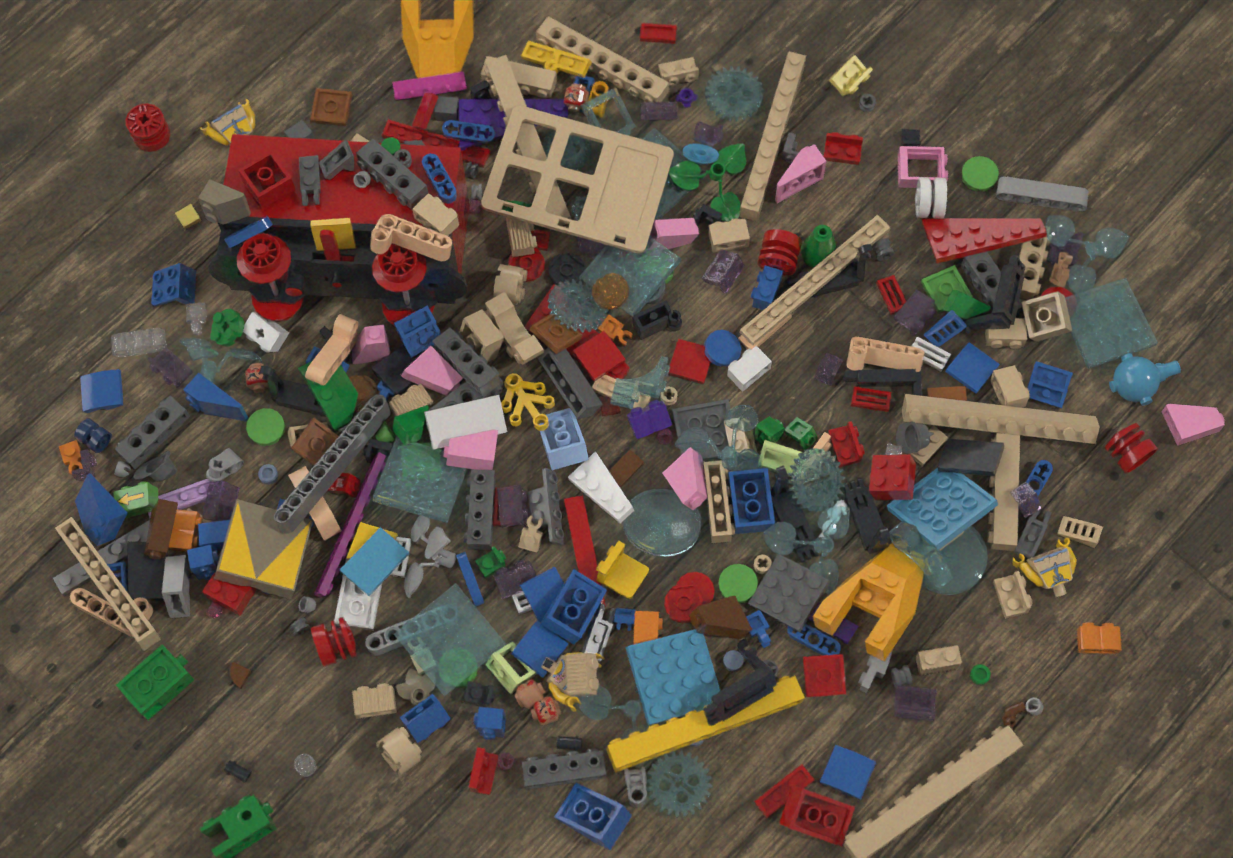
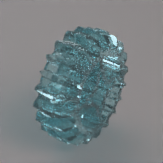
M555 130L554 132L549 131L548 136H545L542 143L547 157L556 133ZM570 135L560 165L568 169L574 168L576 171L578 170V165L583 167L584 161L588 162V156L591 154L589 139ZM579 144L581 149L577 154L575 152L576 145Z

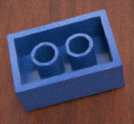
M768 468L729 472L728 484L730 487L735 534L774 531L775 520Z

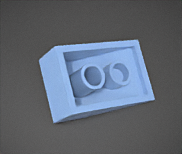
M567 408L546 414L549 426L546 430L540 431V435L551 470L589 460L584 438L572 410Z

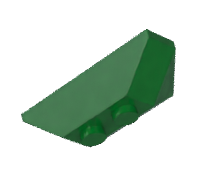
M309 362L298 368L336 431L351 423L358 399V392L341 365L324 386L306 379V371L311 364Z

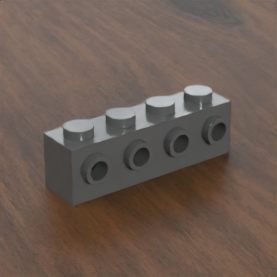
M548 347L538 358L577 419L593 416L603 405L567 349L555 354Z
M471 470V476L467 478V487L470 488V494L466 495V506H469V513H465V524L468 525V531H464V543H467L468 550H492L496 485L495 470Z
M597 748L586 750L587 753L581 754L578 751L566 753V756L558 757V754L547 755L546 759L539 760L538 757L527 758L525 762H522L526 790L606 779L603 750L599 751Z

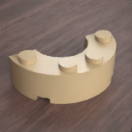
M505 292L485 303L487 310L484 312L491 318L496 328L502 332L504 337L502 343H505L507 346L506 351L511 358L515 357L518 364L524 365L544 353V349L534 335L531 336L523 326L514 305Z

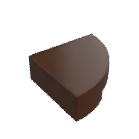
M232 662L230 669L231 678L242 689L251 670Z

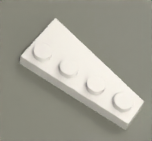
M596 451L589 457V460L583 462L568 476L570 482L620 524L634 511L632 505Z

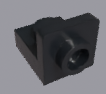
M487 80L470 87L471 99H493L490 95V85Z
M902 129L901 146L921 147L920 130Z
M703 203L700 209L697 208L695 210L693 218L697 226L702 219L708 225H712L715 222H722V213Z
M370 439L369 444L364 447L363 456H365L367 463L372 462L374 453L378 454L380 452L386 455V457H393V444Z
M468 681L462 701L487 707L490 703H493L495 698L494 685L486 686Z

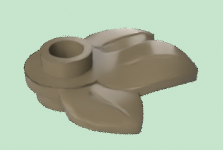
M410 668L406 675V683L398 684L396 688L398 694L403 699L410 700L416 706L429 697V693L435 688V675L430 671L422 677L416 670ZM418 694L424 695L421 700L416 699Z

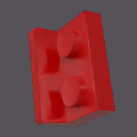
M837 132L827 133L824 149L825 160L859 165L863 137L842 135Z
M852 421L848 422L847 426L828 430L839 468L862 461V457L865 454L862 443L859 444L858 429L856 426H853Z
M477 747L469 783L470 792L485 795L491 794L498 762L497 754L487 753L485 748Z

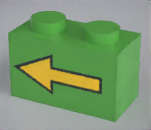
M140 482L137 486L122 487L121 490L114 491V499L127 512L125 518L152 511L159 499L158 488L149 482Z

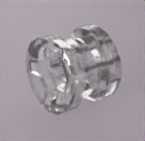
M888 442L885 455H901L903 445L895 446Z
M301 754L294 761V768L301 776L308 777L316 771V762L309 754Z

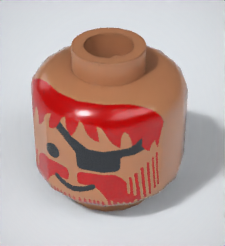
M572 84V86L567 87L564 104L569 107L568 110L579 112V109L586 107L589 92L585 89V86Z
M261 363L251 364L245 371L246 386L256 393L264 392L269 387L268 381L262 379L263 374L259 373L261 366H264Z
M531 679L517 687L515 697L522 708L531 709L535 702L544 698L543 694L546 691L541 682L537 684L535 680Z
M550 696L535 702L533 705L534 709L530 710L533 720H538L540 725L557 721L561 714L557 700H553Z

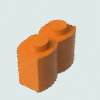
M176 511L168 547L170 550L187 552V550L198 548V524L203 523V518L200 517L197 511Z
M1088 622L1083 623L1077 629L1078 653L1118 654L1121 651L1120 627L1114 626L1113 623L1094 626V623Z

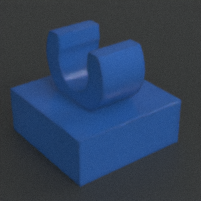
M616 608L614 622H617V630H620L622 623L628 625V631L631 630L632 624L635 621V609Z

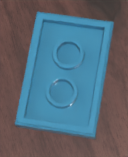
M380 527L340 569V572L367 596H370L410 553Z

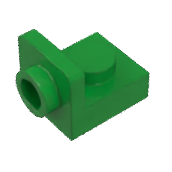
M798 417L784 429L786 435L799 442L804 450L813 445L818 438L813 426Z
M495 546L491 547L492 551L475 560L485 579L506 567L504 553L501 549L497 550Z

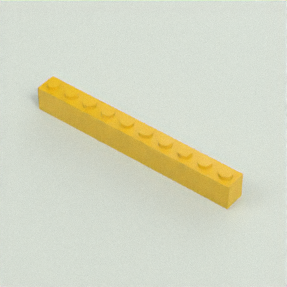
M784 676L778 679L777 685L773 687V692L727 720L720 721L713 726L708 725L703 710L699 712L693 710L686 713V717L680 719L674 717L667 720V724L661 726L655 724L648 727V731L643 733L636 731L629 734V738L624 740L617 738L610 741V745L607 746V753L615 773L801 704L805 697L796 676L791 678Z

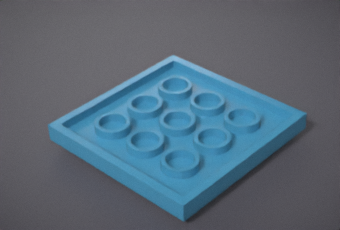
M936 468L914 485L913 500H893L887 505L889 512L936 550H939L998 506L997 499L964 474L938 472V468Z
M696 629L626 647L648 725L664 722L674 717H683L686 713L693 710L697 712L702 711L705 706L713 703L711 697L720 692L704 634L697 633Z

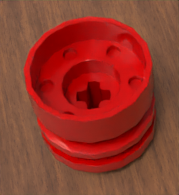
M148 103L139 104L129 111L126 117V127L139 149L153 152L163 148L168 143L170 129L163 113L157 106Z
M772 229L766 231L757 261L758 266L762 270H764L765 265L782 270V276L792 275L796 270L797 256H799L802 245L801 238L786 230Z
M1137 423L1120 430L1104 447L1107 452L1114 450L1111 453L1112 458L1120 455L1123 456L1117 464L1126 474L1138 468L1158 450L1150 438L1142 442L1140 441L1145 432L1143 430L1137 432L1140 428Z
M344 617L339 618V628H337L335 621L331 620L332 630L330 631L327 630L324 623L311 627L313 640L323 667L336 663V653H340L342 659L347 660L345 650L349 651L351 658L356 657L355 639Z

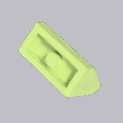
M765 440L758 467L768 468V470L778 473L776 468L784 466L788 477L793 478L798 469L802 452Z
M514 642L494 652L485 664L510 694L514 693L519 685L529 681L537 674L521 662L528 673L519 677L503 658L506 653L512 652L515 649L516 644Z

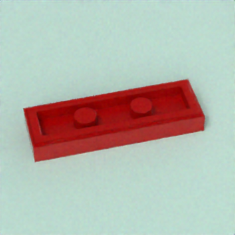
M801 764L755 800L754 803L764 816L769 818L786 804L792 784L805 789L815 779Z

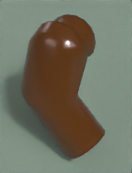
M1022 701L1005 708L1002 718L1005 726L1009 725L1011 728L1016 725V714L1026 710Z

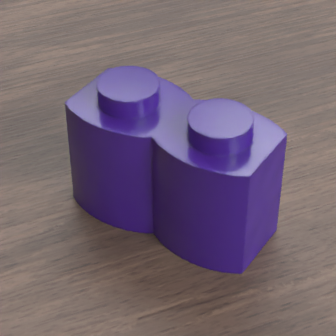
M659 400L649 402L645 408L636 407L630 411L631 413L627 414L633 434L637 439L672 425L665 403Z

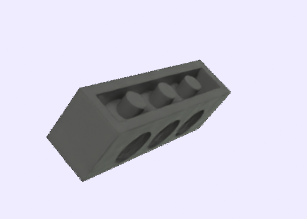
M374 139L370 140L356 152L358 166L364 171L367 170L376 182L380 181L388 193L396 195L398 201L403 206L407 205L410 209H413L428 194L427 185Z
M988 252L964 257L962 262L963 271L969 274L973 286L979 289L984 302L990 305L993 312L1001 271ZM977 269H982L985 272L980 273ZM987 284H993L995 287L991 288ZM1020 300L1016 316L1021 314L1023 310L1022 302Z
M449 327L432 341L436 351L482 397H485L501 384L498 378L499 372L495 367H490L487 364L488 362L481 354L478 356L475 353V348L470 343L466 344L463 341V336L458 331L454 332Z
M498 376L501 384L485 397H482L466 381L428 411L464 403L463 400L465 398H472L473 401L499 395L504 388L503 380Z
M169 396L167 399L162 400L159 407L154 412H150L140 425L135 426L131 434L117 444L115 450L135 470L190 415L182 405L172 396ZM164 416H169L167 420L161 421ZM150 429H155L152 434H147ZM137 442H141L139 447L134 448Z

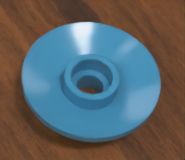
M689 144L683 148V155L698 165L713 163L719 158V153L714 148L704 144Z

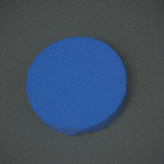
M716 330L704 342L705 355L710 362L717 366L727 367L734 360H738L741 355L740 342L729 331Z

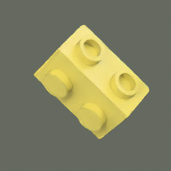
M854 55L829 81L842 96L846 94L852 95L858 90L859 87L857 85L860 82L864 83L870 77L869 73L873 69L871 67L866 69Z

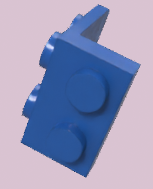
M179 263L155 271L153 274L151 304L159 306L176 300L187 306L194 305L196 270Z

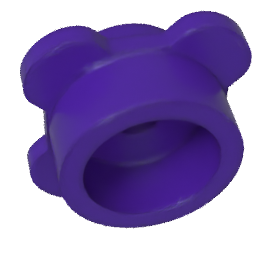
M689 88L682 89L680 94L676 96V101L681 102L685 108H689L691 103L697 100V95Z

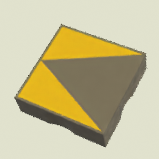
M236 499L214 579L240 586L254 587L266 593L291 599L296 588L313 520L304 518L293 532L285 534L280 531L274 519V514L277 510Z

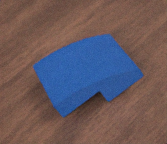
M428 306L394 323L410 357L433 346L432 341L441 335L436 320Z
M969 342L945 372L974 393H977L985 385L993 371L998 369L1000 364Z
M1036 361L1027 386L1030 399L1062 408L1073 373Z
M121 370L100 371L80 376L83 412L90 413L99 409L111 410L123 406Z
M555 567L520 585L539 622H542L549 607L564 585Z
M536 621L511 654L541 677H544L548 671L541 668L546 657L556 661L567 648L568 643L541 625L539 621Z
M835 745L820 782L822 785L840 790L843 794L861 800L876 762L856 752Z

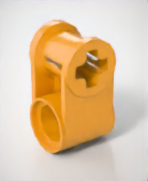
M598 81L593 84L584 113L586 115L593 114L599 116V118L604 117L609 98L608 86L605 82ZM599 91L604 92L603 94H597Z

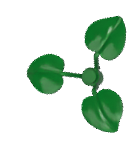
M734 144L718 152V160L712 164L710 170H706L702 175H700V167L693 161H682L669 169L668 174L672 182L683 190L696 189L699 186V179H703L707 175L713 181H718L720 197H715L710 207L722 213V221L729 222L739 217L740 201L732 192L723 195L722 178L725 170L729 174H738L744 170L746 165L744 144Z

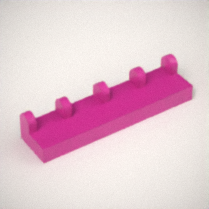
M464 71L393 82L395 100L422 97L425 92L442 94L467 90Z

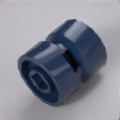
M87 418L77 427L74 438L84 445L87 444V447L93 452L100 453L110 443L112 434L103 427H99L92 419Z

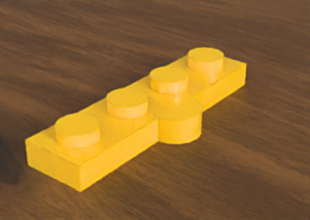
M531 41L527 42L521 55L524 60L543 65L547 70L556 71V74L559 71H563L583 78L592 63L588 58Z

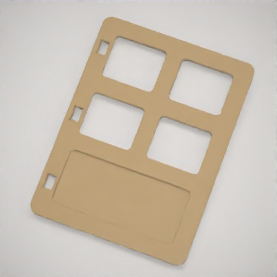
M518 105L513 108L481 200V207L488 212L640 254L646 250L674 152L667 146ZM523 122H529L556 131L546 161H539L513 153V148ZM570 135L603 144L593 175L564 168L560 165ZM507 167L518 168L541 176L531 207H524L497 198ZM556 180L589 189L579 221L549 214L545 211ZM502 207L513 208V212L502 210ZM559 221L569 224V228L559 226ZM615 237L624 239L625 244L615 242Z

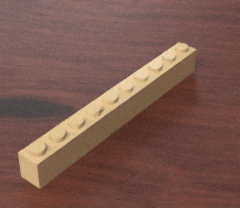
M788 52L741 204L740 217L758 221L805 67V55Z
M504 55L486 62L487 69L484 72L487 80L491 79L493 83L490 87L493 95H497L499 98L497 105L500 112L504 111L506 117L503 120L507 127L513 108L518 105L527 106L507 56ZM523 122L516 140L518 146L516 153L539 161H546L547 156L534 124ZM523 170L525 176H529L531 179L529 186L532 193L536 192L541 176ZM555 181L545 211L549 214L571 219L557 181ZM559 221V223H558L559 226H563V225H566V224H567V223L560 222V221Z
M905 394L902 407L904 422L913 421L929 425L1096 444L1100 428L1096 416Z
M1009 725L1004 729L1002 726L998 727L992 732L993 736L990 739L983 738L976 743V749L973 751L966 750L959 756L961 758L959 761L954 763L952 760L943 767L945 771L940 774L935 772L928 777L927 780L929 782L924 786L918 784L911 790L912 794L906 798L903 795L894 802L896 806L891 809L886 807L879 812V818L875 821L869 819L861 825L863 829L858 833L854 830L845 837L846 841L843 846L852 858H869L1020 750L1023 743Z

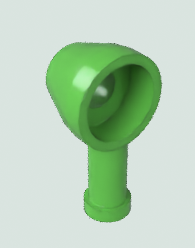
M384 421L375 437L378 441L392 443L396 441V437L386 421Z

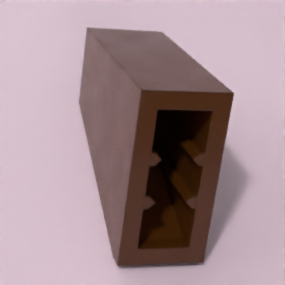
M158 499L151 511L144 555H148L152 559H161L167 554L178 502Z
M735 595L698 606L689 614L691 623L697 633L743 639L752 631Z

